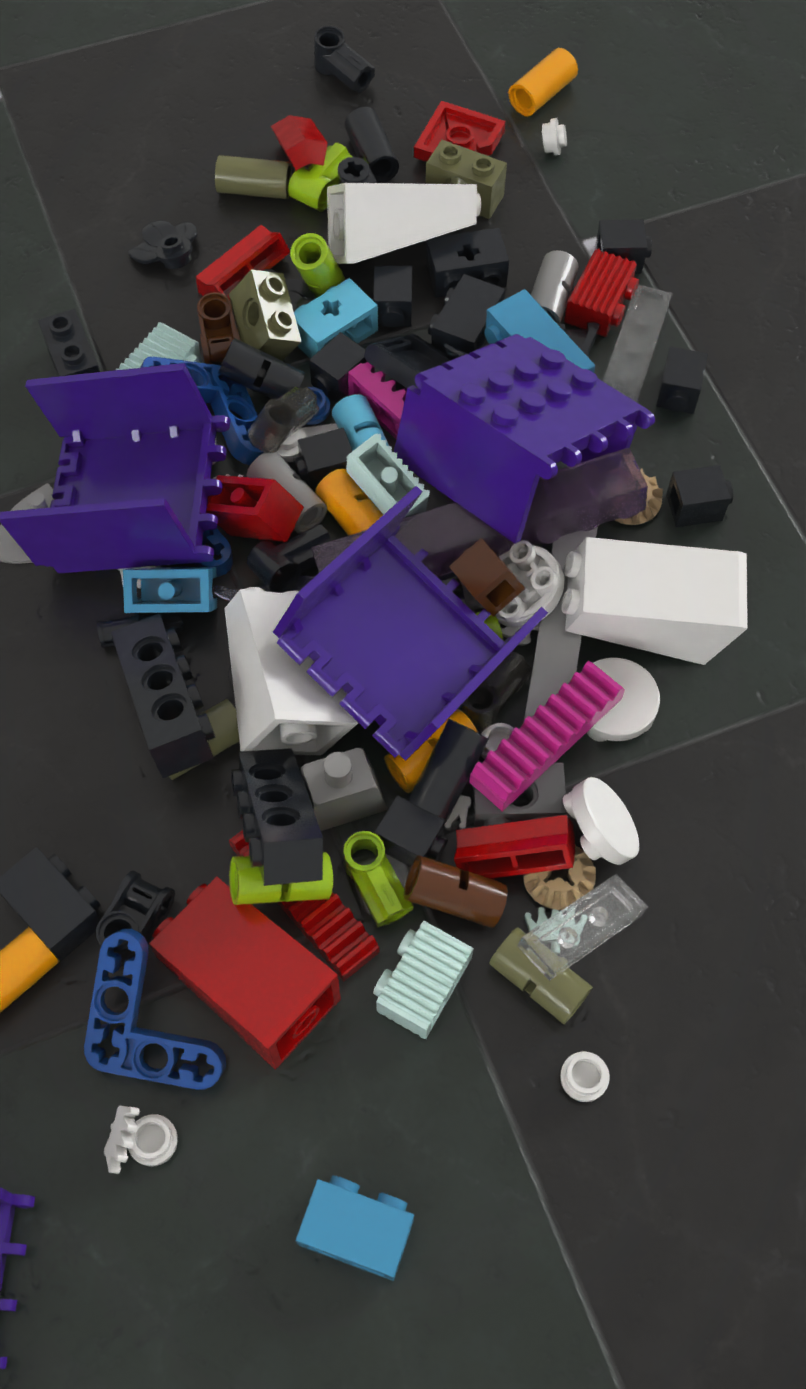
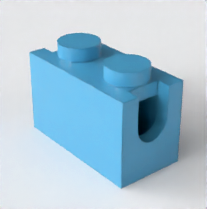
M135 567L123 570L124 613L211 612L217 609V598H213L212 593L213 578L217 577L216 567ZM141 578V598L137 597V580Z
M332 1175L329 1183L317 1179L296 1238L297 1244L394 1281L414 1221V1214L406 1212L408 1203L384 1193H379L377 1200L358 1194L360 1185L338 1176Z

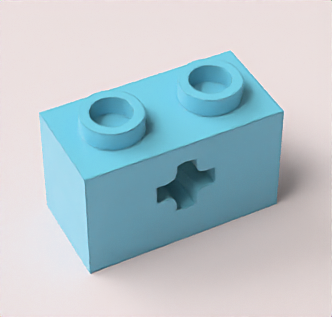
M350 278L337 286L330 287L324 294L308 304L301 305L294 311L302 341L298 347L310 359L340 332L358 344L378 331V305Z

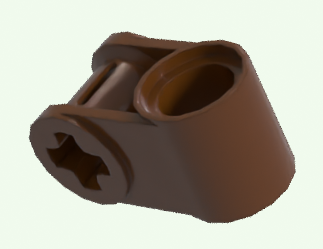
M209 293L200 298L197 303V311L201 328L200 339L204 362L206 364H216L223 362L233 338L238 340L240 338L238 329L235 327L232 305L229 298L221 293Z

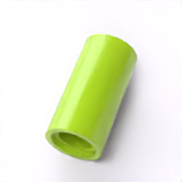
M307 233L294 241L290 251L292 262L308 288L313 292L315 298L324 294L330 287L337 286L345 281V277L323 237L315 233Z
M323 852V880L267 886L263 884L260 868L251 867L249 856L232 857L229 882L233 904L243 905L329 899L333 889V870L329 854Z

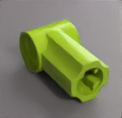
M336 142L333 146H328L324 166L311 164L309 168L302 167L294 171L288 185L289 196L320 212L328 208L327 187L338 185L341 182L338 177L339 163L353 156L350 155L347 148L342 144Z
M360 831L351 835L344 844L345 872L353 879L377 927L389 925L401 919L413 910V905L410 901L404 899V888L385 854L383 841L378 835L370 831ZM367 849L375 854L376 859L371 864L360 865L352 859V855L357 850Z

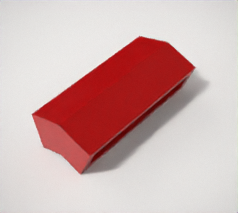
M289 115L271 125L278 142L296 171L307 164L324 166L328 142L311 118Z
M262 225L258 226L195 276L198 293L202 296L209 293H221L230 300L229 293L251 269L270 270L290 253L281 233L271 232Z
M567 815L456 830L457 849L454 857L456 867L487 878L573 868L574 824Z

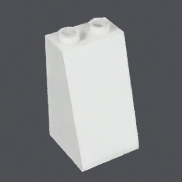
M342 183L327 187L328 247L338 264H352L475 225L481 211V197L477 193V184Z
M586 537L577 549L569 552L566 557L564 575L568 577V584L562 601V612L566 614L565 631L705 665L747 630L746 553Z
M259 587L240 589L224 608L241 752L292 748L295 755H323L358 724L339 704L347 695L343 689L334 697H331L306 672L314 663L310 657L299 666L277 644L280 638L273 633V630L299 591L277 593L266 592Z

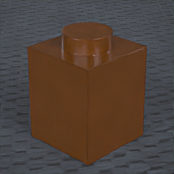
M482 538L466 549L449 566L472 596L493 617L526 589Z

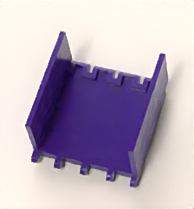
M514 334L472 351L469 354L445 362L442 365L418 373L415 376L417 387L412 385L407 388L394 452L397 453L398 459H403L402 465H408L410 471H413L417 476L516 544L521 541L540 477L550 479L556 476L558 473L556 463L561 461L569 467H575L609 491L616 489L637 426L642 429L652 426L655 423V416L650 410L598 379L597 375L592 371L582 369L567 360L563 353L546 347L532 337L525 339L519 334Z
M185 363L30 379L26 381L25 387L59 437H64L58 461L60 466L57 468L52 493L54 500L51 501L50 508L0 512V523L35 566L44 565L46 567H53L57 573L200 563L213 560L214 549L210 546H202L204 530H214L218 526V517L214 514H206L208 496L219 495L222 492V482L218 479L210 478L212 463L224 461L227 449L224 446L215 445L216 432L228 431L230 419L224 415H211Z
M417 486L410 490L296 594L273 630V633L280 638L277 644L299 666L309 657L314 661L306 672L331 697H334L341 689L347 693L339 704L364 729L375 720L381 727L372 736L394 758L399 754L405 761L441 727L548 614L541 607L514 635L503 641L484 623L491 615L490 612L484 608L476 615L453 593L460 585L455 578L445 585L422 563L429 555L426 550L422 548L414 555L403 545L395 535L401 528L400 523L422 493Z

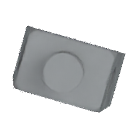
M355 748L345 752H334L326 758L304 764L300 767V773L321 831L388 810L375 771L363 748Z

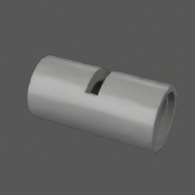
M551 251L544 256L531 292V296L557 324L561 323L579 269L577 260L564 251Z
M276 451L265 452L252 462L247 471V477L275 479L304 506L294 528L298 534L316 527L322 522L327 513V505L300 479V476Z

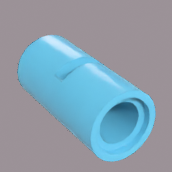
M355 394L347 396L333 407L332 416L338 429L344 428L352 451L374 434H381V440H387L368 399L364 395Z

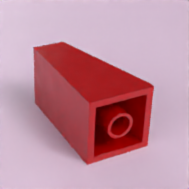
M216 877L209 885L204 883L198 886L188 897L187 906L175 918L168 917L156 928L153 933L154 939L149 945L155 956L276 1070L341 1000L338 975L252 904L234 905L230 887L220 878Z

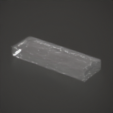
M615 874L522 936L517 946L550 981L640 918L648 906Z

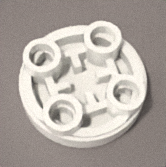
M522 540L513 544L510 550L499 556L526 588L496 614L499 623L512 628H521L541 607L548 612L545 616L547 617L559 603L564 590V573L558 561L546 549Z
M605 658L593 662V664L622 686L625 691L622 700L587 732L588 736L598 742L606 740L625 741L636 738L652 727L660 705L659 689L651 674L639 664L623 658Z
M588 777L575 785L571 792L563 796V804L566 811L572 818L576 819L584 834L580 837V843L590 859L595 861L603 857L613 864L621 865L637 856L639 852V838L634 822L621 799L606 783L598 778Z

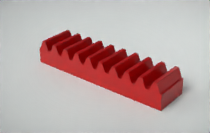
M241 830L229 840V843L238 856H249V842H245L243 830ZM332 892L331 897L326 900L277 902L343 982L380 953V947L373 935H369L366 932L361 921H357L354 918L351 910L342 904L340 897L336 893Z

